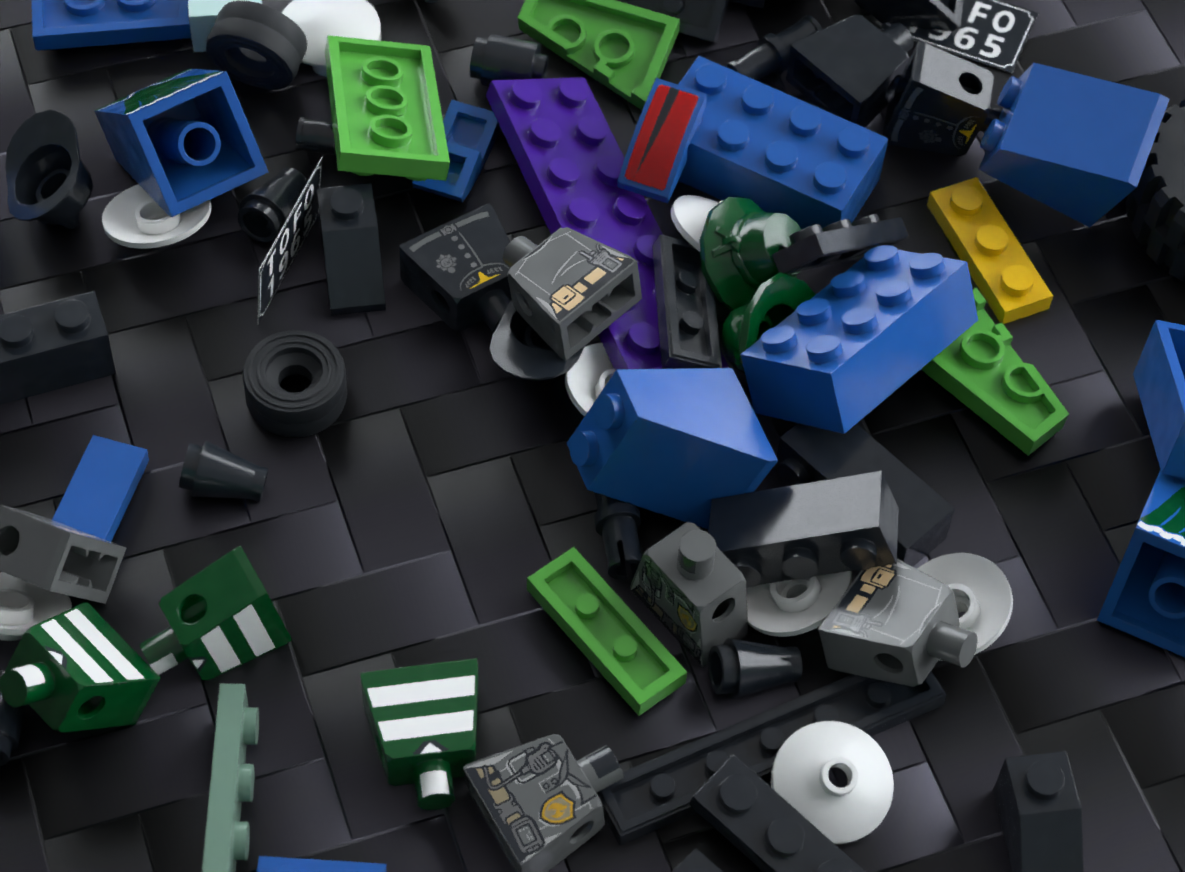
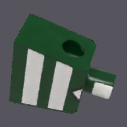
M238 546L160 599L158 604L170 627L143 641L139 646L151 668L158 675L189 658L202 680H210L291 642L292 638L242 547Z
M83 603L30 627L23 634L5 672L1 676L0 692L8 705L20 707L29 704L53 730L64 733L135 724L161 677L88 603Z
M477 658L360 672L363 709L388 784L393 786L415 784L417 805L424 810H438L452 805L455 801L452 779L465 777L463 767L476 761L478 713Z

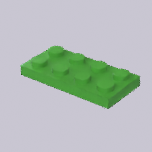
M327 35L325 61L338 171H347L359 176L379 174L401 176L414 181H425L427 179L446 181L450 159L430 46Z

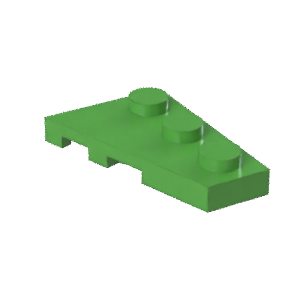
M525 0L518 15L519 30L641 110H643L656 78L660 79L680 27V19L616 0Z
M975 288L973 289L978 321L921 368V370L1029 456L1064 427L1069 413L1034 365L1024 363L1010 345L1013 339L1012 335L1003 323L995 324L984 309L986 300L979 290Z

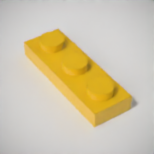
M977 177L930 192L927 203L928 208L962 261H967L972 279L1000 323L1006 324L1050 308L1053 299L1052 293Z

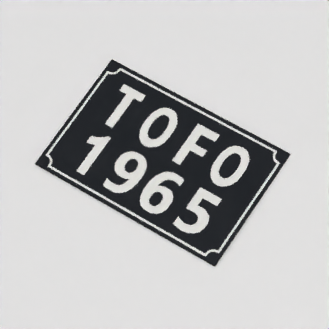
M963 0L961 26L954 31L905 27L910 31L914 41L924 42L938 49L1013 73L1039 13L1001 0ZM883 23L881 30H886L893 24Z
M323 157L320 159L259 269L258 325L319 216L317 189L321 188Z

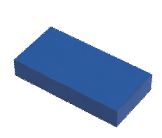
M93 435L52 520L112 542L149 462L147 449Z

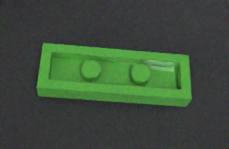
M575 547L527 578V591L638 716L686 683L687 671Z

